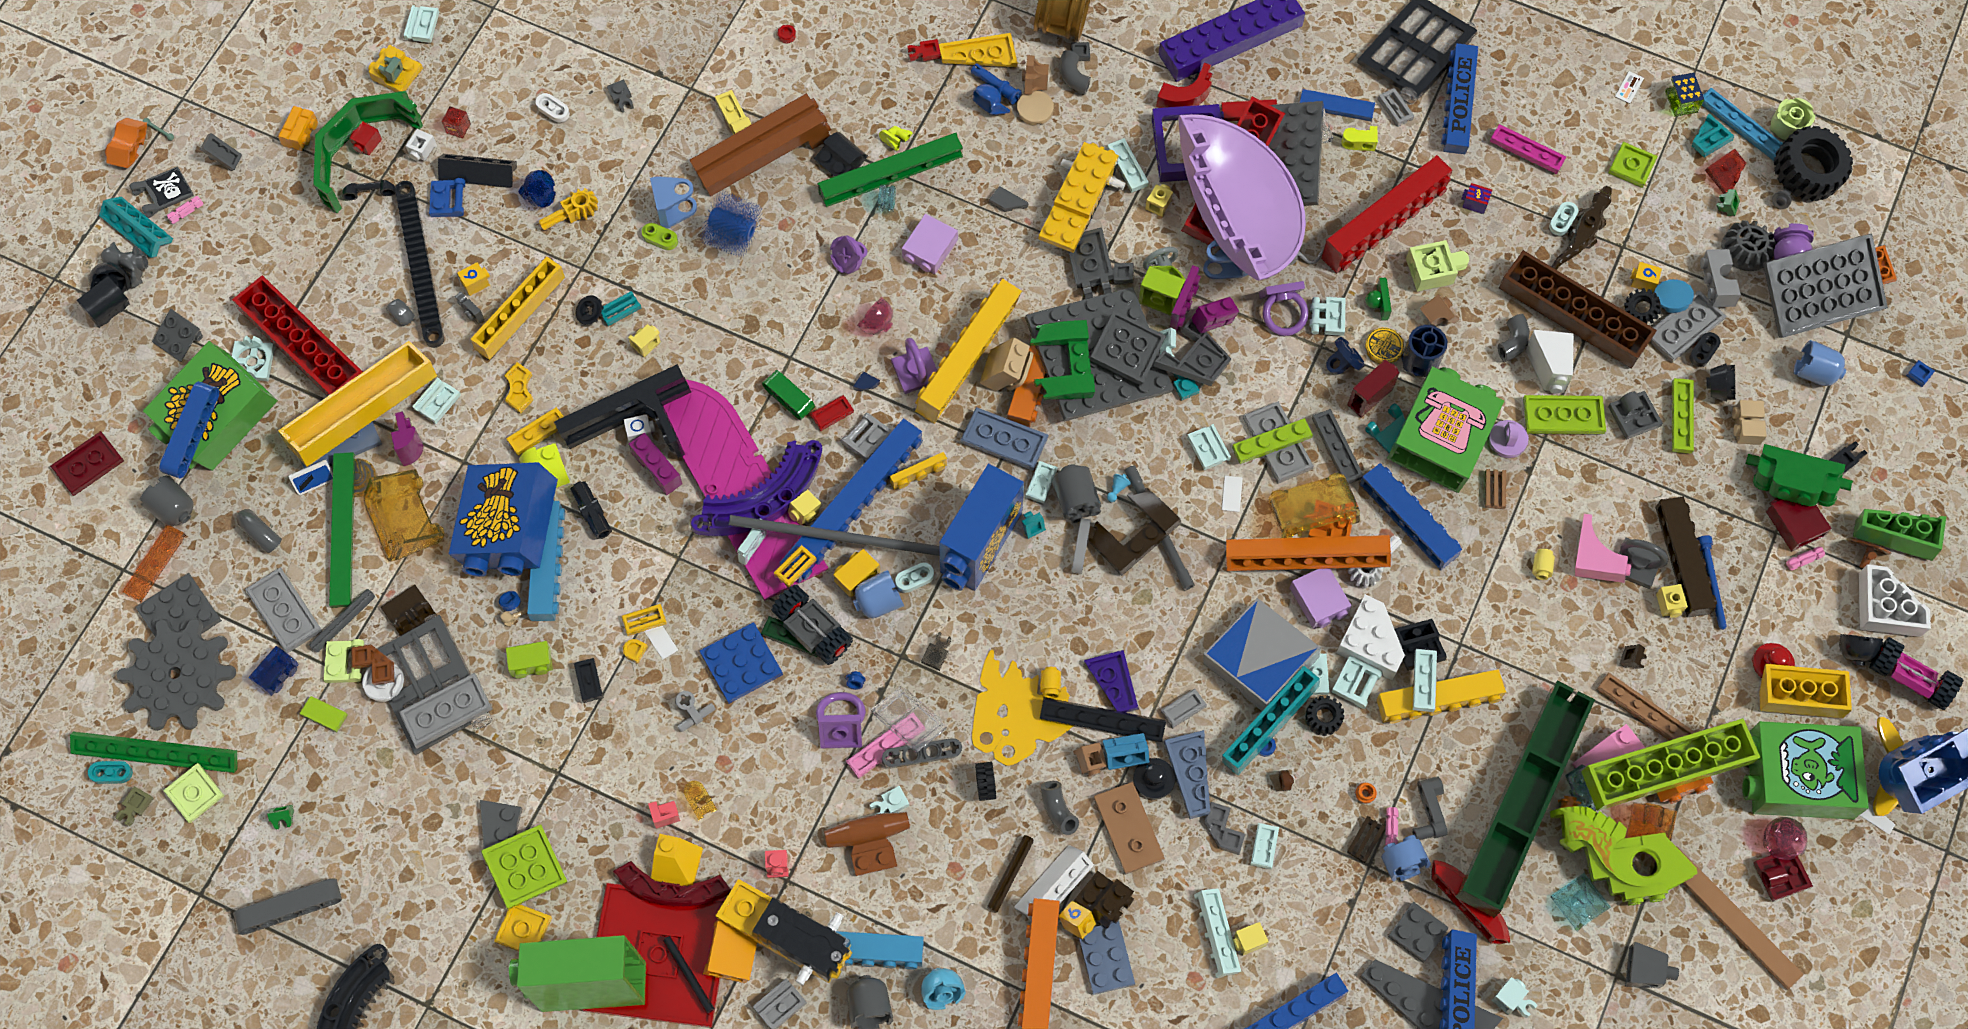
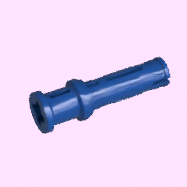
M978 63L972 67L971 74L986 84L997 88L1001 96L1007 98L1010 104L1013 105L1020 99L1022 94L1020 89H1015L1008 81L1000 80Z

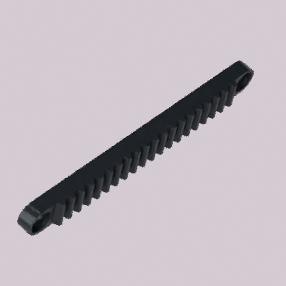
M401 181L395 187L396 200L420 325L426 344L431 348H437L444 342V332L417 194L410 181ZM402 189H411L408 194H401ZM436 333L439 335L437 340H429L431 334Z

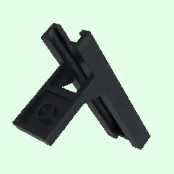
M678 364L560 418L554 421L560 436L565 440L569 449H572L623 425L624 419L647 414L656 421L671 453L675 452L679 458L686 454L664 409V405L691 393V390Z

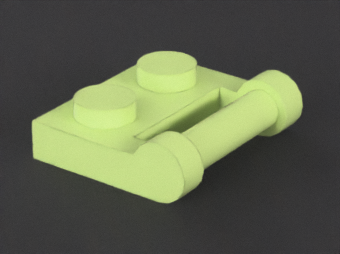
M363 640L327 641L324 669L325 683L360 682L362 680L360 668H352V673L347 674L349 649L364 646Z

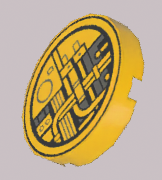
M1378 328L1368 335L1365 349L1369 358L1376 363L1381 364L1385 359L1389 363H1394L1402 356L1404 340L1393 329Z

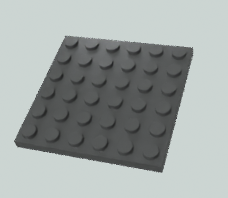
M1133 287L1034 312L1025 316L1029 331L1034 339H1036L1039 332L1035 330L1037 325L1087 320L1089 359L1114 310L1149 327ZM1035 345L1047 378L1070 375L1067 345ZM1158 352V354H1157L1155 360L1160 356V353H1159V352ZM1090 361L1091 374L1094 376L1095 385L1093 398L1056 399L1065 422L1171 393L1174 389L1167 371L1154 367L1153 364L1141 386Z

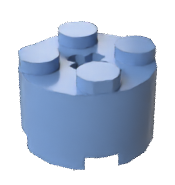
M1415 835L1404 838V842L1399 844L1390 843L1383 848L1385 852L1381 858L1394 882L1398 877H1400L1401 881L1417 876L1421 873L1419 869L1424 866L1429 868L1431 865L1421 841L1416 839Z

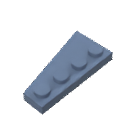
M1204 730L1164 741L1189 820L1210 814Z

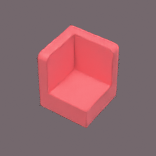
M656 801L648 803L656 829L680 821L674 801L659 806Z

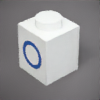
M647 414L624 419L629 443L644 432L650 440H653L652 433L655 432L653 420L649 421Z

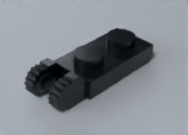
M1856 441L1847 448L1844 447L1829 459V461L1845 464L1843 475L1868 454L1865 450L1861 451L1856 457L1851 453L1859 445Z

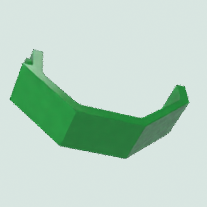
M406 91L351 98L315 134L313 185L322 203L335 213H338L342 207L333 189L330 187L332 157L350 139L351 133L358 128L362 121L368 124L401 119L416 130H420L423 127L420 119L421 116L416 109L417 105L409 99Z

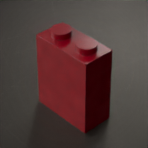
M1385 359L1352 389L1347 406L1362 418L1394 389L1400 373L1397 367Z
M1777 498L1770 502L1771 506L1766 511L1791 552L1825 537L1832 529L1817 505L1806 506Z

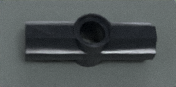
M586 481L575 483L570 490L579 505L578 508L585 522H588L596 539L607 537L612 530L603 515L604 512L597 498H594Z

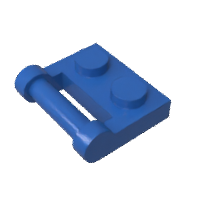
M464 179L431 181L430 217H459L464 215V208L462 207L463 188H465ZM451 189H455V206L453 208H450Z

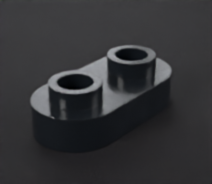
M1708 332L1701 337L1689 356L1693 365L1697 367L1707 365L1721 343L1717 334Z

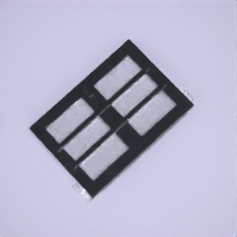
M1411 0L1358 58L1357 63L1401 90L1399 95L1408 105H1413L1451 65L1452 61H1449L1450 51L1454 50L1456 43L1468 45L1477 34V29L1474 23H1465L1428 0Z

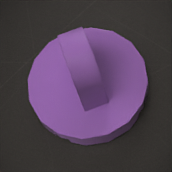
M848 235L837 237L833 240L830 247L833 265L839 272L847 274L859 270L862 260L868 253L866 247L861 242Z

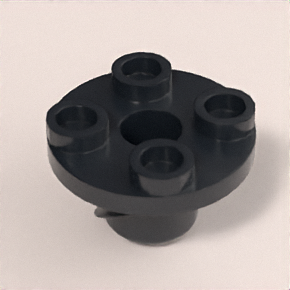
M1149 758V763L1136 767L1133 775L1134 786L1148 800L1162 799L1172 791L1175 784V773L1166 761L1159 758Z

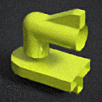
M893 126L888 131H880L879 137L885 144L898 151L901 141L899 138L906 142L913 132Z

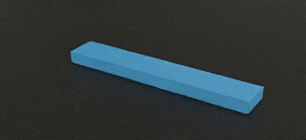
M1710 88L1703 95L1704 100H1698L1702 106L1774 161L1776 151L1783 144L1781 141L1713 88Z

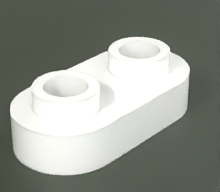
M544 93L536 98L537 109L555 122H564L569 118L570 113L567 105L552 95Z

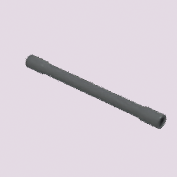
M1133 465L1126 468L1125 473L1136 493L1146 492L1143 480L1136 466ZM1168 535L1161 543L1185 591L1189 590L1195 584Z

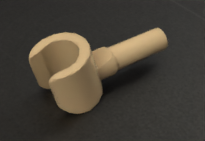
M528 607L513 615L505 611L500 616L501 622L506 626H512L518 617L528 612Z

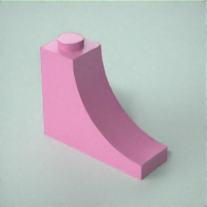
M1584 514L1575 576L1625 583V577L1630 576L1631 564H1627L1628 556L1617 554L1606 548L1594 533L1592 515Z

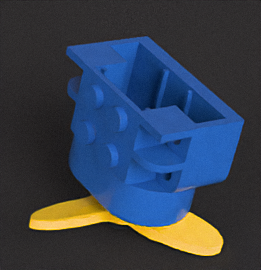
M1878 717L1877 729L1887 755L1879 766L1878 775L1881 785L1873 802V812L1876 816L1889 814L1898 803L1903 812L1923 814L1968 788V728L1959 733L1950 731L1944 735H1926L1904 744L1890 720L1885 717Z

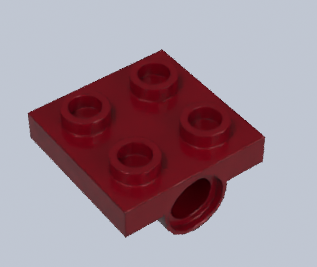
M1794 847L1753 862L1772 902L1813 887Z

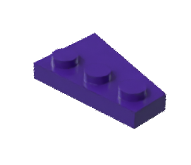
M1124 650L1084 660L1116 711L1127 713L1139 710Z

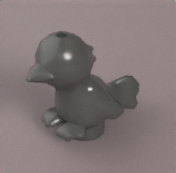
M113 242L102 251V262H112L120 265L130 274V285L135 288L143 283L141 279L142 270L148 268V259L138 246H134L132 252L123 253Z

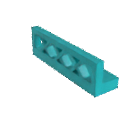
M123 197L103 200L99 216L134 245L138 246L150 258L157 257L161 245L172 243L173 238Z

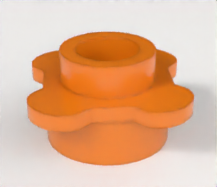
M1564 796V799L1558 800L1561 803L1560 808L1579 806L1582 803L1576 801L1577 798L1572 796Z

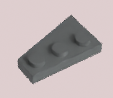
M480 800L484 849L515 836L523 810L522 807Z

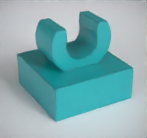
M1031 511L1023 514L1025 520L1022 521L1028 539L1046 530L1044 519L1040 512L1035 515Z

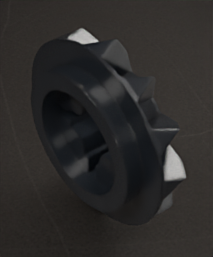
M594 295L582 298L575 311L577 320L583 325L590 326L594 322H598L599 316H603L601 313L604 309L602 301ZM588 306L592 308V310H591V311H592V314H591V315L588 314V313H589V310H588L589 308H588Z

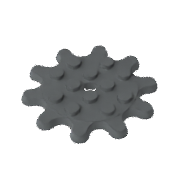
M198 618L191 619L186 628L180 632L173 630L170 621L161 619L156 623L157 634L151 642H145L140 638H134L129 642V650L136 655V662L129 668H121L116 675L119 682L130 683L134 687L133 695L125 702V709L130 713H135L142 708H148L151 711L149 724L151 729L155 731L162 730L167 720L171 717H178L185 729L192 730L198 724L197 711L201 707L207 706L212 710L218 711L225 705L224 698L217 693V686L221 681L232 680L236 676L235 667L232 665H222L218 658L219 654L227 648L228 640L224 636H217L212 640H204L201 635L203 622ZM179 668L181 671L180 676L172 679L171 670Z

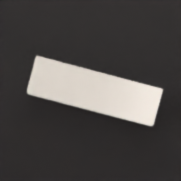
M1069 845L1014 908L1025 914L1032 922V916H1028L1029 903H1033L1034 898L1057 900L1061 903L1094 864L1083 851Z

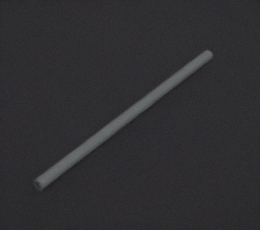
M734 515L729 517V525L940 556L939 546Z

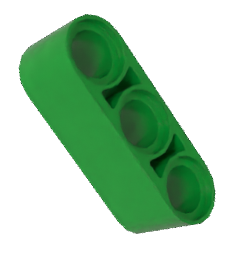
M775 370L762 382L764 389L798 420H802L815 408L813 401L778 370Z

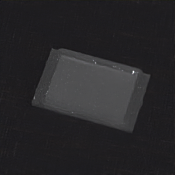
M901 686L871 709L873 715L916 753L947 728L935 713L910 691Z

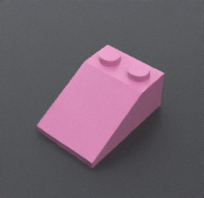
M1626 724L1572 763V765L1583 778L1581 771L1588 765L1644 749L1645 746Z

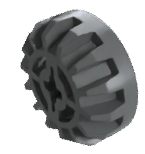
M1742 220L1741 223H1734L1723 237L1721 248L1730 250L1733 266L1740 270H1760L1764 268L1763 263L1771 261L1774 256V249L1777 244L1773 240L1774 234L1773 232H1767L1768 227L1766 225L1762 228L1757 226L1758 221H1753L1751 224L1747 220ZM1747 230L1748 233L1744 238H1740L1741 232Z

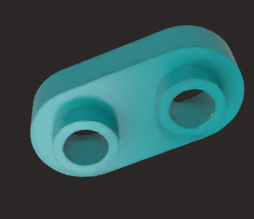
M98 761L93 763L88 769V777L97 784H122L129 781L133 775L132 767L124 761ZM104 771V774L99 777V773ZM125 771L123 776H119L120 772Z

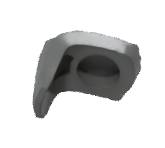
M395 299L386 306V310L389 311L401 326L410 324L415 317L410 308L400 299Z

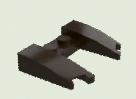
M1145 488L1146 492L1133 495V492L1127 494V497L1151 520L1130 541L1123 546L1098 521L1094 524L1096 532L1093 538L1088 539V542L1121 576L1181 524V519L1148 488Z

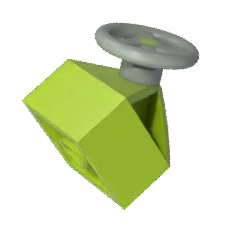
M1175 247L1158 249L1146 257L1143 262V268L1147 272L1141 283L1139 303L1141 305L1170 316L1185 283L1182 273L1172 266V263L1178 257V250ZM1169 253H1173L1172 256L1168 259L1167 256L1169 255Z

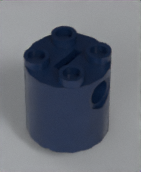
M1421 325L1412 330L1402 354L1403 369L1420 377H1426L1432 366L1438 369L1448 344L1443 331L1433 325Z

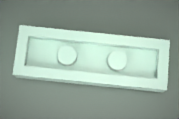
M1125 138L1108 144L1107 149H1111L1115 154L1119 155L1117 168L1131 193L1147 187L1149 182Z
M1415 650L1413 710L1435 711L1437 651Z

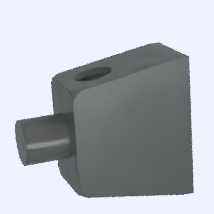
M1634 942L1629 946L1625 987L1661 988L1666 984V979L1678 980L1679 968L1668 966V954Z

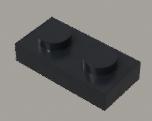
M591 658L575 662L574 667L583 703L604 698L595 659Z

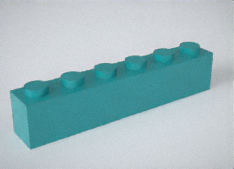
M1303 666L1222 755V763L1239 776L1318 689L1320 678Z

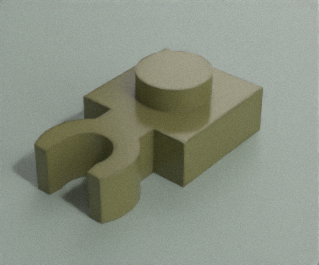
M134 786L122 802V805L126 808L117 813L116 819L121 821L123 817L128 816L124 824L130 827L134 823L135 814L137 813L142 816L154 798Z

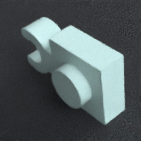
M898 786L882 794V802L875 801L871 803L870 809L880 808V812L876 814L885 813L886 811L894 813L910 805L901 787Z

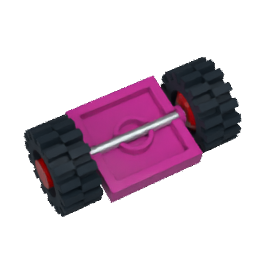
M1888 637L1883 642L1880 655L1870 663L1869 668L1884 677L1893 669L1891 677L1897 683L1908 686L1918 695L1927 697L1929 703L1945 710L1952 703L1957 692H1959L1964 681L1963 678L1947 670L1937 681L1938 672L1904 654L1903 649L1905 646Z

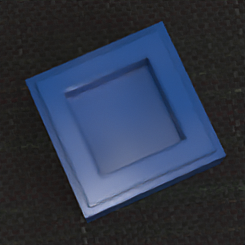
M1918 360L1906 376L1923 387L1935 371Z

